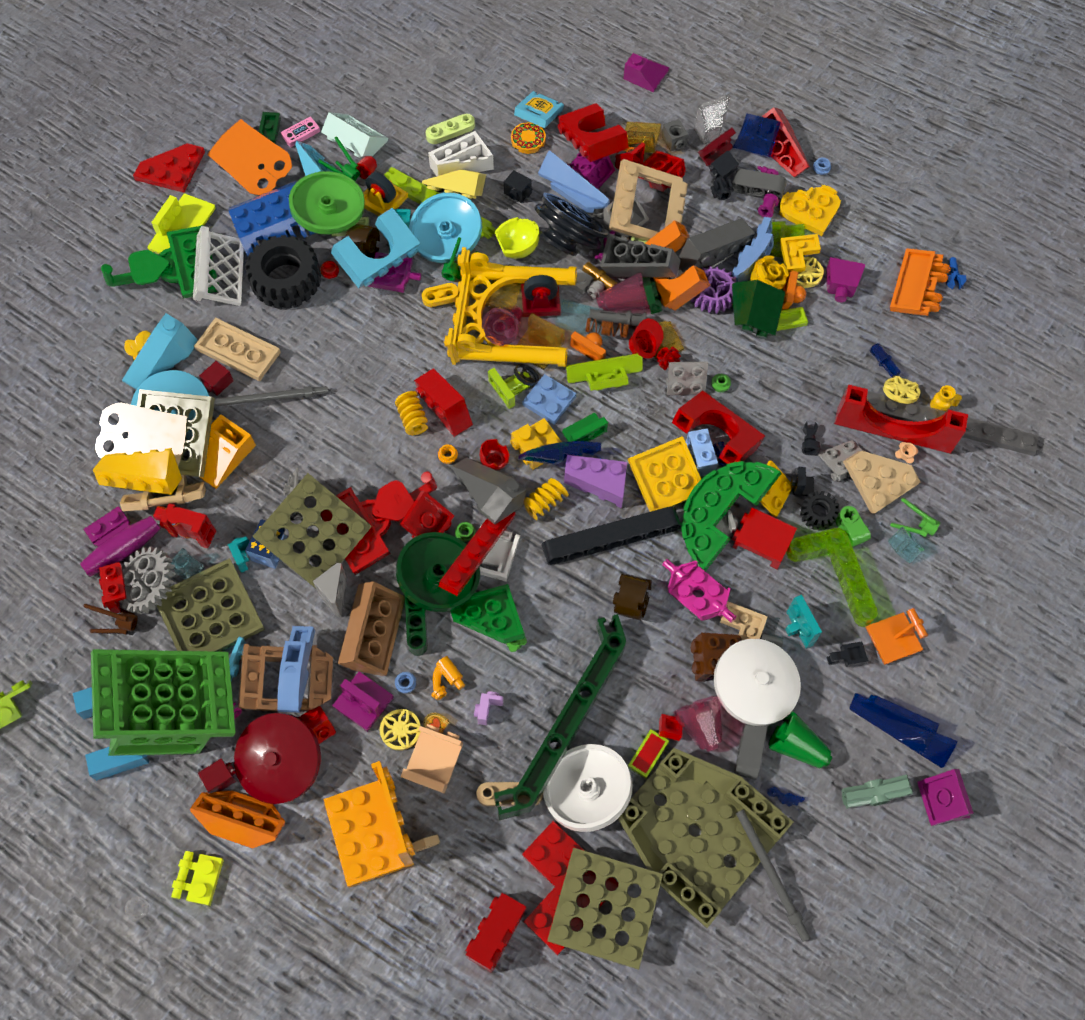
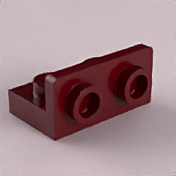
M733 127L698 151L706 166H710L713 161L727 150L730 151L733 148L730 143L732 141L730 137L736 134Z

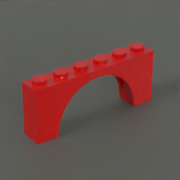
M848 384L837 408L834 422L836 425L951 454L966 432L968 414L948 409L942 416L928 421L898 420L880 413L869 403L867 398L868 389Z

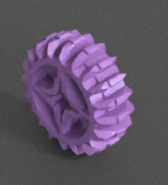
M718 265L715 269H712L711 266L708 269L702 267L710 286L692 298L691 302H695V308L700 306L701 312L707 309L708 313L714 310L717 314L719 310L724 312L726 308L730 309L733 304L732 284L736 282V277H731V272L726 273L725 268L719 270Z

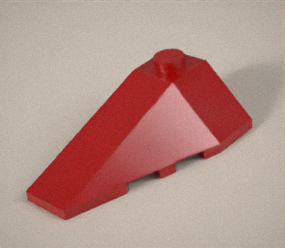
M773 107L746 129L753 143L778 162L793 177H797L810 167L796 135L781 109Z

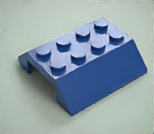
M296 181L229 207V214L247 257L250 252L253 253L251 244L259 246L257 241L261 239L269 240L268 237L270 236L281 237V235H287L285 231L287 229L290 236L296 237L292 227L299 224L292 217L289 207V195ZM299 225L302 236L304 238L308 237L305 228Z

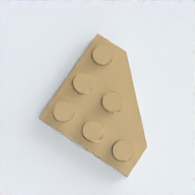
M858 451L843 461L871 513L878 512L921 483L912 465L865 451Z

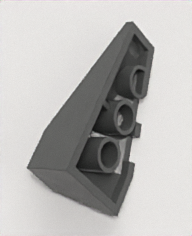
M465 458L452 466V470L461 484L468 489L470 498L474 499L477 503L479 512L493 524L498 523L523 506L527 489L512 477L469 458Z

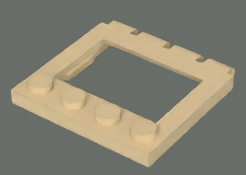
M623 159L620 162L609 229L646 241L659 233L630 223L638 176L644 178V180L671 187L665 227L674 220L682 224L683 215L681 214L684 212L685 198L683 197H686L688 184L683 182V178Z

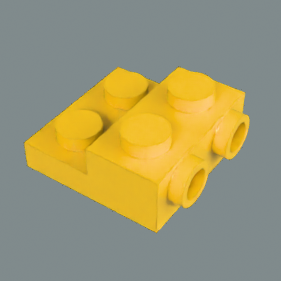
M545 418L531 426L526 424L511 433L510 443L515 450H519L525 465L529 464L532 470L566 451L565 445Z

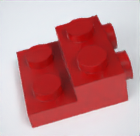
M658 150L641 164L681 178L686 173L684 159ZM649 181L651 188L662 192L667 188H671L664 184L660 185Z
M421 491L400 525L412 534V538L430 532L444 533L450 528L451 520L455 515L426 491Z

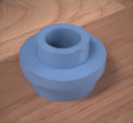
M823 157L817 159L813 164V170L820 175L828 174L831 170L830 161Z
M402 672L395 679V687L401 693H410L416 687V678L410 672ZM408 680L410 683L408 686H403L402 682Z

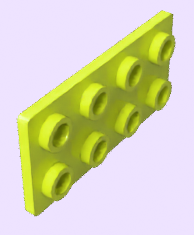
M183 194L179 201L177 197L170 195L151 222L156 235L148 245V250L160 254L163 250L170 248L167 232L205 225L216 209L215 205L188 194Z

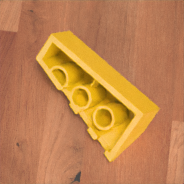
M165 448L164 451L154 449L148 453L134 451L133 454H127L126 452L105 454L93 469L99 485L169 495L173 493L182 480L172 448Z

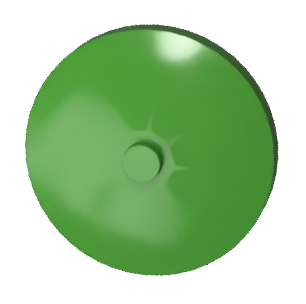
M330 171L315 172L301 178L293 186L289 195V207L292 217L303 228L318 234H337L348 230L361 219L364 212V195L359 185L346 175Z

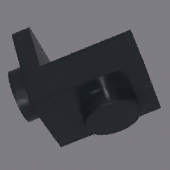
M798 467L795 474L791 476L793 495L808 496L810 493L812 495L814 493V478L806 476V467Z

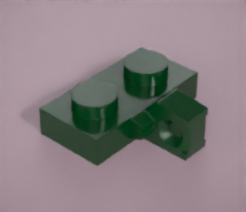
M643 277V286L651 314L662 312L661 300L656 298L658 293L655 281H651L650 277Z

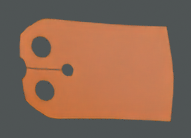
M242 119L229 128L207 154L249 193L254 195H262L272 191L276 187L278 179L285 177L292 168L291 158L287 151L267 139ZM277 161L285 163V167L280 171L274 169V164ZM264 164V169L260 170L258 166ZM265 178L268 180L267 187L259 188L257 185L258 181Z

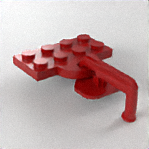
M426 471L421 475V481L425 484L411 493L407 491L402 482L391 481L379 489L376 500L360 502L351 487L336 495V497L372 526L345 558L355 575L391 554L381 537L387 533L391 520H403L421 491H426L430 494L437 489V483L430 472ZM323 510L320 517L323 521L328 522L332 519V513L329 510ZM340 523L337 525L336 530L340 535H345L348 533V526Z

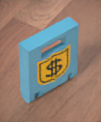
M532 91L515 107L514 115L545 128L563 111L564 104H558V101L540 93L537 95V92Z

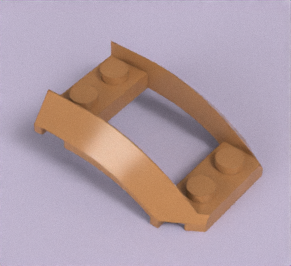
M244 644L241 656L242 665L239 699L237 701L238 708L278 711V699L262 698L265 661L281 662L284 647H257ZM312 645L309 656L308 699H303L301 710H312L331 700L333 657L326 652H322L317 648V645Z

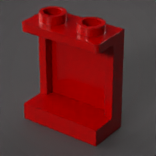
M752 507L749 514L745 513L740 522L743 525L741 530L737 529L732 538L735 541L733 548L737 550L738 546L768 559L772 561L770 566L778 570L797 528Z

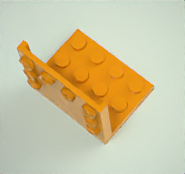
M380 761L371 764L378 781L323 799L348 888L414 865L412 856L415 855V851L408 834L404 832V820L401 811H398L396 805L398 800L394 791L396 789L388 767H383Z

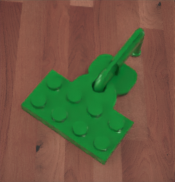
M201 226L167 232L170 248L163 250L158 255L150 250L132 253L128 258L131 271L129 273L112 276V266L103 264L101 271L107 286L115 287L130 283L146 285L155 283L159 278H162L169 283H179L183 299L193 297L196 241ZM214 269L209 271V275L215 280L217 278L216 271ZM213 285L208 287V293L218 292Z

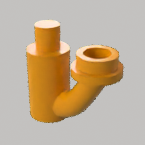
M448 656L443 657L437 662L433 672L434 692L431 696L437 701L447 694L445 686H441L442 674L450 685H455L458 690L465 687V683L462 681L463 675Z

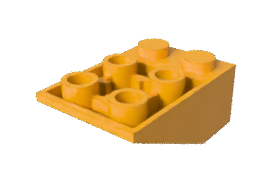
M220 414L211 424L204 478H199L217 489L256 446L251 434Z

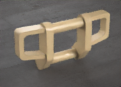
M181 475L182 480L178 484L175 495L153 498V492L147 491L122 496L120 506L122 511L149 510L150 507L167 505L169 503L185 504L186 502L203 498L206 492L205 484L200 482L187 485L186 475Z

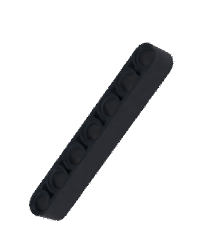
M670 506L552 538L543 542L541 546L547 564L555 565L671 533L680 529L682 525L675 507Z

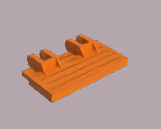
M906 248L892 297L890 311L928 316L929 312H938L941 306L938 303H941L943 296L940 293H935L937 282H946L948 280L947 273L951 269L948 264L942 263L944 255L935 254V251Z

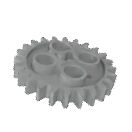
M151 546L148 549L143 547L142 552L136 551V557L129 556V563L124 562L126 568L122 569L127 598L118 601L122 603L123 608L140 615L142 613L148 614L149 609L155 611L156 604L162 605V598L167 599L166 592L172 591L169 585L175 582L171 580V577L176 575L175 572L171 571L175 565L171 564L173 559L168 557V553Z

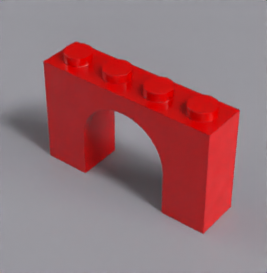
M597 103L558 116V130L560 134H563L567 141L571 142L574 148L578 149L581 155L589 162L629 148L627 131L620 125L599 132H590L606 126L604 110Z
M703 390L681 406L672 421V424L686 434L701 424H710L722 429L730 438V441L725 445L719 456L726 464L745 461L759 448L765 437L764 434Z

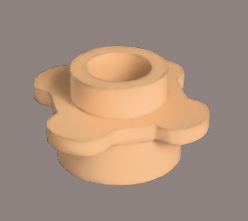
M900 443V449L896 451L895 457L905 460L908 464L913 463L918 449L911 443Z

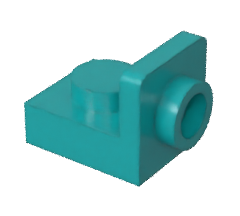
M247 536L236 538L232 543L228 544L241 573L248 570L246 562L249 559L245 553L249 544Z

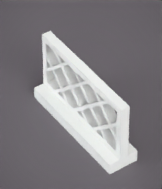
M201 226L196 241L193 300L201 301L204 298L237 306L241 305L244 248L239 238L210 232L209 227ZM211 238L218 240L221 245L215 247L211 243ZM228 244H238L239 249L234 252ZM223 247H224V248L229 252V254H230L229 256H227V257H225V258H224V256L218 251V250L222 249ZM215 253L220 261L214 263L210 259V255ZM232 257L238 263V265L234 268L227 261ZM223 263L229 271L223 273L217 266ZM212 269L220 276L215 280L209 275V271ZM231 273L237 278V282L233 284L226 277ZM221 279L229 286L224 290L217 284ZM213 285L219 293L216 295L208 293V287ZM231 289L236 294V299L230 298L226 292Z

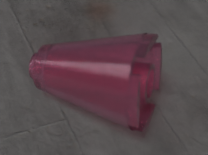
M641 272L600 292V297H597L599 308H603L605 311L650 309Z
M516 305L496 307L489 310L482 320V329H484L486 334L485 337L491 343L499 346L512 343L519 334L523 312Z

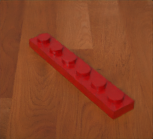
M513 512L496 524L486 519L440 580L439 587L458 596L512 522L516 512Z

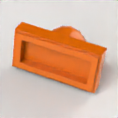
M793 270L786 278V283L782 290L786 292L782 310L789 309L793 303H801L806 298L804 287L796 285L798 272Z
M575 331L573 332L570 341L572 348L593 361L605 359L606 350L601 347L603 340L598 333L592 332L584 337Z

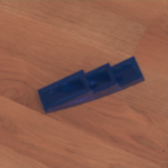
M572 441L543 445L525 451L519 455V460L557 465L564 461V458L567 459V455L582 456L583 453L593 455L601 451V443Z

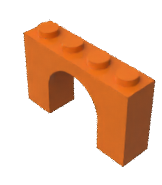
M674 220L644 244H654L673 249L674 252H677L685 245L689 234L684 225ZM694 265L674 279L669 277H653L656 288L661 295V303L666 308L668 307L675 311L710 286L704 270Z

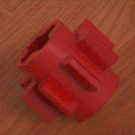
M673 346L670 349L664 347L657 354V362L663 370L669 368L670 362H680L681 355Z

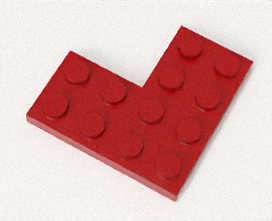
M552 821L522 854L554 886L553 890L525 919L524 923L558 956L565 947L548 942L547 940L573 848L583 849ZM587 871L583 875V881L586 884H593L596 880V874L593 871ZM609 878L605 886L607 890L615 891L619 883L614 878ZM586 894L579 895L577 905L581 908L587 907L590 903L589 896ZM606 901L601 902V904L599 905V908H600ZM578 917L572 919L570 923L571 929L575 932L580 931L584 925L583 920Z

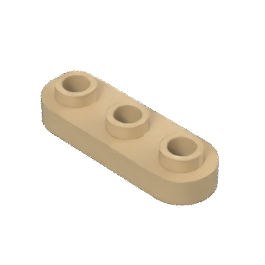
M519 782L483 783L477 789V800L483 806H495L494 793L515 788ZM490 790L492 792L491 796L485 797L483 795L484 791ZM543 793L537 801L536 805H538L542 801ZM523 795L518 798V801L522 804H527L530 799L528 796ZM506 800L499 802L500 806H514V801Z

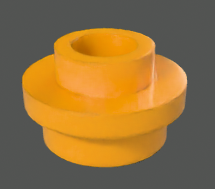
M449 444L443 445L438 451L439 460L445 464L455 462L458 457L457 449ZM449 453L451 456L445 457V454Z

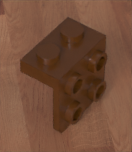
M701 632L691 642V653L694 656L692 672L695 674V681L704 682L710 676H714L716 664L722 654L735 643L742 641L741 636Z

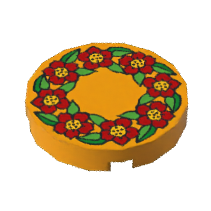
M521 123L512 130V146L516 147L521 153H536L545 145V131L534 123Z

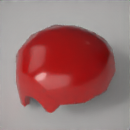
M489 439L481 444L479 456L483 465L494 470H500L508 464L510 454L506 445L499 444L497 439Z

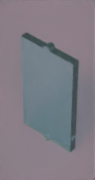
M563 299L560 307L561 316H557L554 326L587 335L589 333L585 331L590 309H602ZM597 321V333L602 322ZM595 322L590 333H596ZM600 330L599 335L602 337V339L608 340L609 336L601 335Z

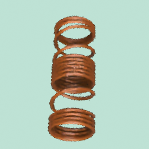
M591 318L587 319L585 332L590 333L595 322V329L597 333L596 319H594L591 329ZM603 320L598 334L601 330V335L610 336L612 327V335L615 337L620 325L621 338L627 339L629 324H624L622 332L621 323H619L614 334L613 322Z

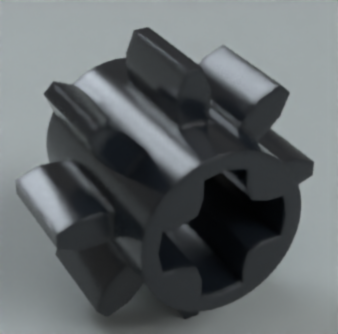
M724 177L717 178L713 182V186L710 187L714 199L718 197L719 200L728 199L731 196V192L734 191L731 180L726 181Z

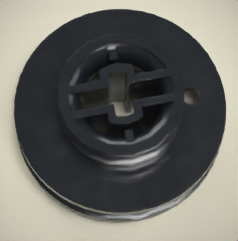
M550 193L542 194L541 198L544 203L537 204L535 211L549 225L548 229H541L539 232L545 241L571 256L578 254L577 244L600 249L602 244L599 239L606 238L609 233L598 221L558 196Z

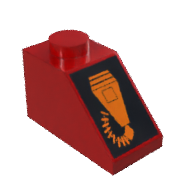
M643 142L629 144L628 149L617 152L615 155V167L619 169L620 162L623 159L642 164L645 144Z

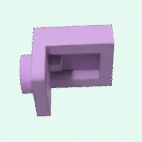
M491 691L487 692V694L481 693L480 704L475 705L474 717H477L478 724L487 725L490 705L503 706V696H499V693Z

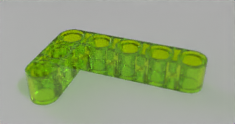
M833 528L796 537L791 541L786 554L793 562L829 555L855 623L860 627L870 625L877 617L878 611L846 531L842 528ZM832 538H837L840 542H835ZM813 543H818L821 547H816ZM794 547L799 548L802 552H796ZM839 556H844L847 561H843ZM847 574L852 575L855 580L849 579ZM854 593L860 594L862 599L855 597ZM862 612H866L870 618L864 617Z

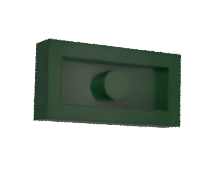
M262 112L259 133L275 144L281 121L280 113Z

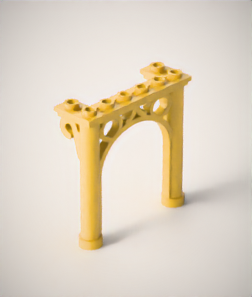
M462 247L461 255H458V266H461L460 274L462 280L458 282L459 297H456L455 300L457 311L453 314L454 329L449 328L448 335L444 339V345L448 348L447 355L451 358L452 365H456L460 360L553 364L558 365V367H566L567 348L499 343L485 331L482 323V314L486 302L495 291L509 284L525 283L526 280L536 275L553 277L557 285L576 286L577 267L506 266L491 263L486 254L479 252L471 254L470 250ZM489 280H497L493 284L489 282ZM478 284H485L487 286L483 293L478 294L474 292V288ZM470 295L476 300L471 306H469ZM467 316L471 317L474 323L466 325ZM477 330L480 335L476 339L473 335L468 334V332ZM485 340L489 345L481 343Z

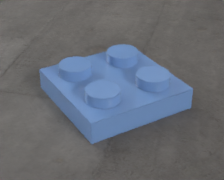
M544 374L522 401V405L555 425L576 398V393Z

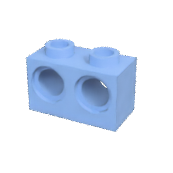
M708 428L688 432L686 439L687 447L700 477L706 476L711 471L716 470L718 465Z

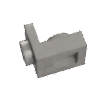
M728 511L716 528L728 537H733L736 529H738L737 519L733 517L731 511Z

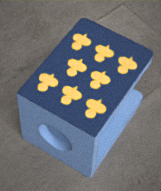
M260 520L254 534L258 531V529L264 524L266 520ZM285 528L279 529L276 533L280 540H286L289 537L284 535ZM251 538L246 548L250 560L276 569L280 559L256 539Z

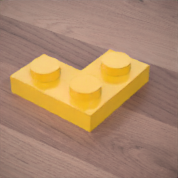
M818 234L780 239L784 265L788 273L792 270L796 272L805 271L806 266L803 255L820 254L821 247Z

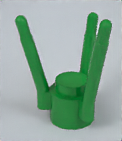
M336 136L334 139L350 164L342 165L336 161L335 163L342 169L339 171L322 160H318V162L331 171L346 175L356 181L360 176V171L357 169L358 165L353 161Z
M461 237L457 239L450 262L444 263L441 272L442 277L448 281H455L456 278H461L459 266L454 262Z

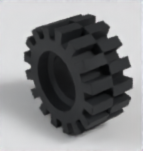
M815 491L813 495L810 493L801 506L800 516H802V521H807L805 524L807 527L810 524L813 525L811 528L813 530L818 527V531H822L823 527L825 530L828 529L829 526L834 524L840 512V509H838L839 503H835L836 498L833 497L831 499L830 493L827 496L824 495L825 491H821L820 494H818V491ZM815 505L823 506L827 510V515L824 517L817 516L813 513L812 507Z

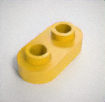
M453 283L429 287L422 292V302L427 307L453 303L456 297H459L458 287Z

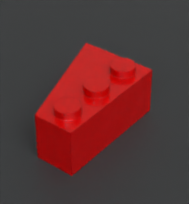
M501 893L500 897H494L489 907L491 909L490 914L487 918L484 917L477 929L479 930L475 939H471L465 950L467 952L465 954L467 959L490 973L496 967L526 911L525 905L504 893Z

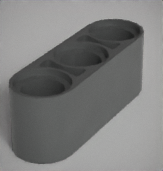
M739 169L736 171L732 185L736 193L762 198L766 194H774L778 199H781L787 179L780 175Z

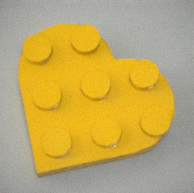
M826 185L816 188L811 187L807 192L803 190L787 192L781 199L779 214L790 222L823 236L838 212L841 200L837 196V191Z

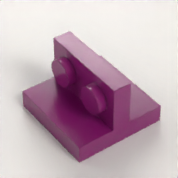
M358 672L351 682L347 679L342 682L340 687L343 692L332 706L368 732L394 696L367 676Z
M952 769L917 782L931 826L949 821L965 820L971 818L970 815L974 814L959 769Z

